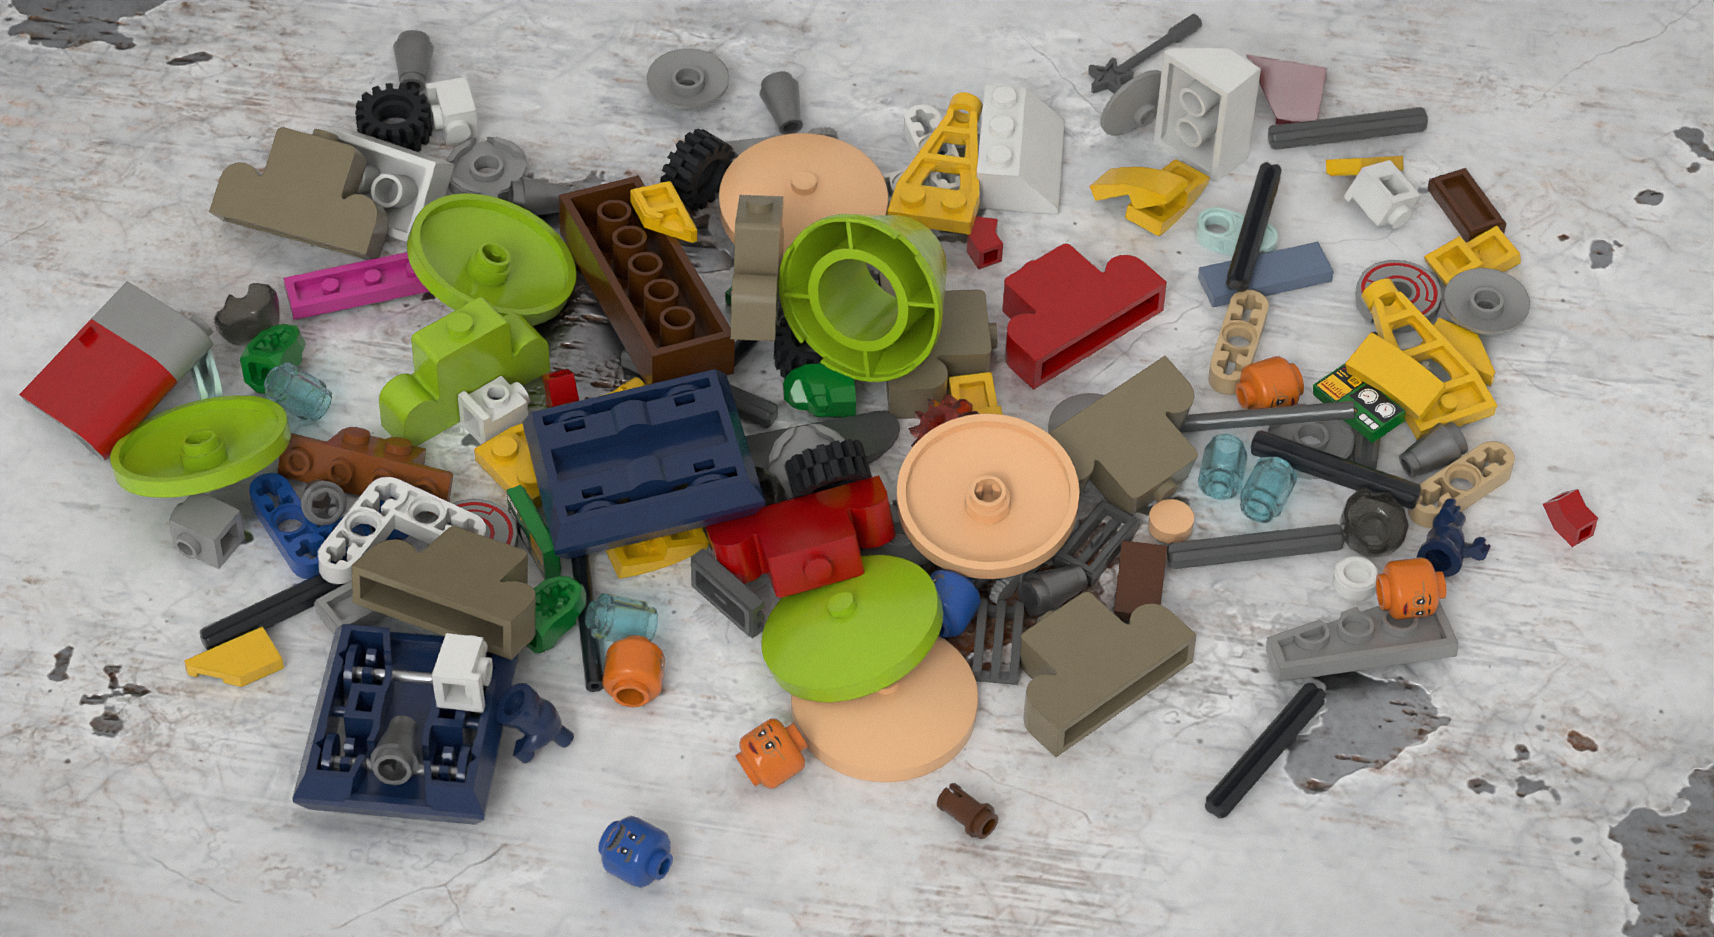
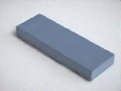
M1319 242L1258 254L1247 290L1257 291L1264 296L1332 282L1334 271ZM1231 261L1199 267L1198 279L1213 308L1229 304L1231 297L1238 292L1237 289L1230 290L1226 285Z

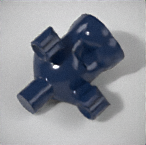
M1452 498L1445 500L1440 512L1434 517L1432 522L1433 528L1428 532L1426 541L1421 545L1417 554V558L1422 557L1429 560L1435 572L1442 571L1444 577H1450L1458 573L1462 568L1464 558L1472 557L1478 561L1484 560L1491 547L1490 544H1485L1486 539L1484 537H1477L1473 543L1465 542L1462 527L1466 517L1460 511V505L1456 506V500Z
M515 684L509 687L501 696L496 720L505 727L516 728L525 734L522 739L516 740L513 756L522 763H529L533 759L535 751L551 741L562 748L569 746L573 741L574 733L562 725L561 717L556 707L550 701L541 698L537 691L528 684Z

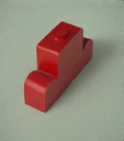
M1067 243L1058 246L1036 260L1028 261L1021 269L1004 280L1002 311L1011 319L1007 325L1006 364L1033 390L1161 313L1164 310L1167 282L1144 261L1131 255L1113 257L1107 262L1105 272H1101Z
M879 475L765 506L755 515L705 527L713 558L743 584L756 580L762 574H767L774 593L778 598L863 575L865 571L859 547H880L889 543L896 536L888 494Z

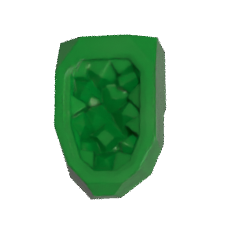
M279 324L261 331L245 347L240 357L243 379L255 392L275 395L289 384L293 372L302 362V353L306 346L296 325Z
M822 363L803 365L792 370L786 376L783 382V398L793 408L807 410L816 417H848L856 415L854 378L829 369Z
M557 576L545 579L533 588L536 596V635L527 647L535 654L543 653L553 648L558 639L576 624V618L586 606L584 586L571 577Z

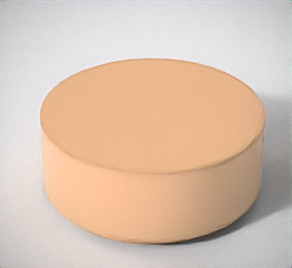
M1166 499L1156 503L1151 508L1148 528L1151 535L1158 541L1167 544L1185 541L1192 534L1194 513L1184 502Z

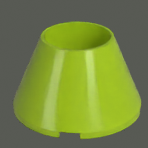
M868 214L828 216L813 222L802 230L785 251L780 265L778 280L781 306L796 338L800 343L806 341L823 358L820 363L827 368L855 380L867 382L890 381L913 371L928 357L938 340L943 318L947 261L942 245L937 237L925 225L910 217ZM866 263L874 266L885 275L891 283L896 297L884 291L874 281Z

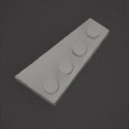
M1439 601L1438 608L1432 616L1405 620L1394 619L1387 610L1382 611L1379 606L1362 612L1358 607H1354L1341 612L1338 620L1327 624L1321 620H1316L1267 637L1266 652L1278 682L1456 657L1459 643Z

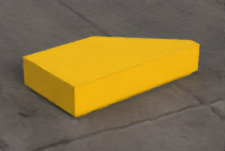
M1403 156L1326 159V174H1329V176L1358 175L1363 167L1391 160L1401 172V170H1404Z
M671 181L630 190V202L644 228L691 243L697 241V228Z
M1439 317L1434 323L1435 328L1478 371L1483 382L1491 386L1494 381L1495 370L1478 334Z
M263 626L184 660L186 672L190 676L198 677L199 674L217 677L223 679V682L239 687L284 669L283 659Z

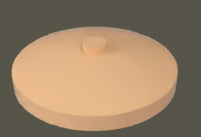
M795 133L780 135L749 147L730 164L723 176L719 190L721 223L734 245L739 195L783 196V256L798 234L821 218L838 214L887 215L888 210L887 186L876 164L856 147L839 139L819 134Z
M973 414L959 417L937 426L925 434L909 451L901 466L897 481L898 515L903 530L910 542L924 557L937 566L971 578H1006L1025 573L1043 564L1055 555L1069 538L1074 528L1079 508L1078 477L1075 467L1064 448L1050 434L1036 425L1007 415Z
M939 635L929 653L913 670L895 683L875 693L840 702L809 701L791 694L793 723L808 744V750L830 768L847 776L872 782L911 780L943 767L966 745L971 737L977 718L978 690L971 667L962 654Z

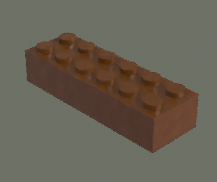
M640 176L560 194V235L645 384L649 385L713 369L721 371L727 376L734 374L735 340L730 339L731 327L678 239L644 228L630 202V190L645 187Z

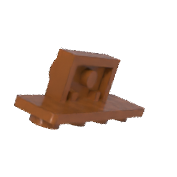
M359 427L342 429L328 441L291 433L289 445L279 456L277 471L278 474L285 478L305 483L316 479L333 482L343 492L359 496L363 494L374 480L382 477H393L447 502H450L453 481L452 472L424 465L425 448L413 446L410 440L401 437L384 439L372 436L368 430Z

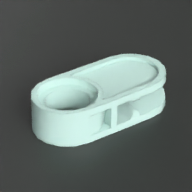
M1219 207L1208 208L1202 211L1197 221V241L1209 250L1233 257L1245 215ZM1267 223L1259 254L1276 251L1278 233L1269 223ZM1211 224H1219L1224 226L1227 231L1217 234L1208 231L1206 227Z
M210 348L191 369L199 400L223 396L219 374Z

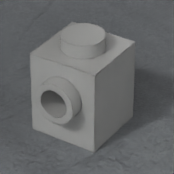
M205 493L190 495L184 503H179L170 515L169 525L174 548L189 559L196 558L217 569L221 568L245 539L240 509Z

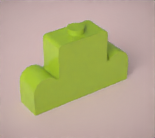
M479 297L412 335L411 345L414 372L411 375L409 373L397 375L382 388L379 394L381 426L392 437L408 439L412 442L413 446L424 443L460 422L458 394L466 391L470 394L500 376L510 385L514 382H519L524 386L549 372L550 356L548 342L522 315L510 313L502 317L484 297Z

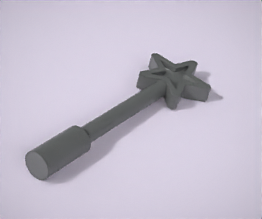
M1191 14L1170 28L1168 34L1119 66H1117L1116 58H1111L1105 67L1090 64L1088 75L1095 79L1091 85V92L1097 93L1108 89L1115 94L1122 87V84L1127 83L1133 78L1134 72L1130 71L1131 69L1172 42L1178 43L1201 28L1202 21L1199 16Z

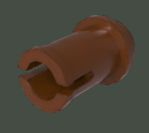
M956 783L949 784V789L945 787L937 799V807L965 826V833L971 838L978 836L980 839H984L997 826L998 816L995 814L994 807L989 803L981 804L962 790Z

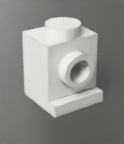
M467 77L426 83L427 102L430 104L434 130L442 129L446 146L463 143L475 138L479 140L477 111Z
M1391 160L1363 167L1345 193L1344 198L1348 203L1356 201L1377 226L1389 223L1396 229L1404 225L1413 214L1411 209L1421 195Z
M502 376L470 394L463 391L458 394L460 424L480 444H483L508 428L521 424L528 416V405L530 404L528 393L519 382H514L510 385Z
M446 633L432 673L437 707L483 713L485 708L483 686L490 684L493 669L492 659L486 657L488 645L483 640V637Z

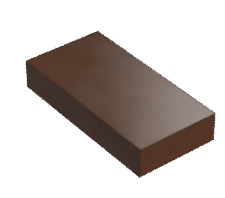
M1466 168L1429 179L1428 191L1466 243L1495 226H1498L1505 233L1507 223Z
M1122 540L1114 604V614L1121 621L1129 623L1132 612L1139 606L1144 604L1161 605L1167 546Z

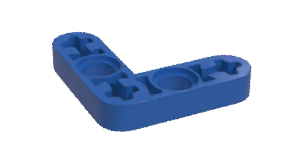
M277 473L259 475L251 482L249 488L251 505L256 516L296 576L309 579L320 574L318 551L343 517L333 524L318 527L305 517L301 508L300 498L284 476ZM266 493H271L274 497L278 496L279 506L274 508L273 501ZM381 500V501H380V509H379V513H380V514H381V506L385 503L384 500ZM290 519L302 523L300 528L291 532H285L278 528L280 523ZM359 524L352 528L351 531L362 536L371 535L369 527L371 525ZM394 529L386 540H393L397 537L405 540L409 535ZM346 546V554H345V555L342 557V559H341V560H343V561H347V550H348V547H347V546ZM307 553H310V555H311L312 557H316V558L310 560L308 556H306V555L303 556V555H304V554H307Z

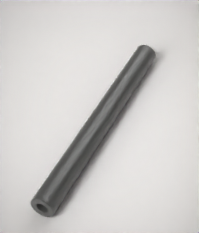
M1354 401L1188 414L1179 431L1183 433L1354 419L1355 404Z

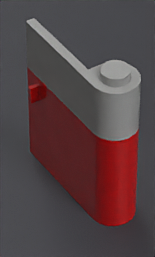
M126 281L27 385L19 396L68 429L90 452L105 461L111 455V451L117 441L133 431L214 345L209 337L213 330L198 316L193 314L189 319Z

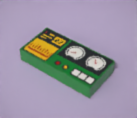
M1345 363L1313 384V395L1322 403L1354 401L1355 418L1343 420L1372 444L1405 421V410L1383 392L1348 374Z
M521 485L507 489L508 512L515 519L517 532L544 580L560 576V557L555 555L549 529L527 491Z

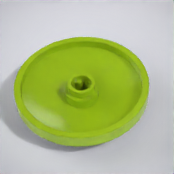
M467 193L438 198L422 208L416 216L408 235L407 254L416 276L429 292L454 310L479 297H484L502 317L510 313H518L531 326L538 325L554 318L563 310L576 283L574 259L566 243L556 231L530 211L500 198Z
M247 395L207 398L173 407L141 422L133 431L117 441L111 451L110 463L118 485L132 494L154 498L196 495L239 482L270 465L289 445L291 429L285 410L272 400Z
M861 556L865 571L863 575L782 597L768 616L761 639L763 658L774 680L785 691L801 699L816 702H840L875 693L904 677L929 653L938 638L943 623L941 598L927 572L917 564L895 556Z

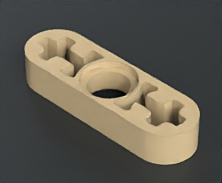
M1238 291L1230 299L1210 362L1208 376L1209 384L1219 393L1236 394L1235 387L1237 383H1240L1242 369L1254 363L1266 324L1269 307L1266 297L1257 291ZM1246 309L1252 310L1249 322L1242 320V314ZM1239 336L1247 339L1250 344L1244 347H1236L1227 340L1231 337ZM1228 361L1236 363L1235 371L1232 372V375L1225 374Z
M1497 441L1484 442L1419 484L1421 486V496L1416 507L1408 509L1410 519L1419 526L1433 528V519L1440 512L1445 500L1449 498L1455 499V505H1460V511L1462 512L1506 483L1511 477L1515 461L1511 448ZM1487 461L1490 465L1484 468L1485 462ZM1462 478L1468 480L1473 485V488L1459 490L1454 488L1450 481ZM1438 501V505L1436 508L1435 506H1433V504Z

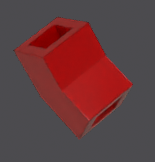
M976 216L971 234L967 235L966 252L978 270L1002 262L1003 242L997 235L998 219Z
M564 369L542 375L547 408L579 401L575 377L572 371Z
M1578 489L1563 492L1542 504L1554 530L1571 547L1594 536L1598 517L1585 505Z

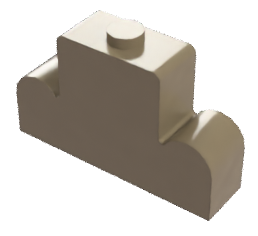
M285 127L279 128L276 132L264 173H261L247 163L237 162L229 165L223 170L219 178L209 210L211 214L222 221L364 260L380 258L389 228L388 214L383 207L363 194H357L367 164V157L352 145L338 142L337 135L320 129H314L311 135Z
M739 195L735 221L730 339L775 341L780 303L778 280L784 244L783 196Z
M878 271V285L884 291L896 297L889 280L882 272ZM945 290L942 326L932 352L913 371L900 378L886 381L888 413L893 414L897 419L934 417L940 414L946 406L948 377L990 372L992 349H997V324L989 323L986 294L983 290Z
M1166 355L1048 433L1064 448L1075 467L1079 483V496L1084 492L1090 480L1110 504L1133 516L1155 500L1158 503L1169 499L1178 490V484L1188 478L1198 457V452L1179 429L1184 424L1195 398L1194 389Z
M454 526L449 527L420 553H417L414 546L406 541L386 540L374 545L352 564L353 604L443 636L449 633L483 637V640L488 645L487 652L510 660L527 646L536 635V596L534 589L528 585V553L523 549Z
M1090 592L1081 593L1056 611L1050 610L1038 620L1037 624L1021 635L1019 667L1032 678L1027 686L1023 720L1026 729L1053 756L1058 757L1193 662L1197 634L1169 609L1158 604H1144L1137 607L1131 614L1129 624H1125Z

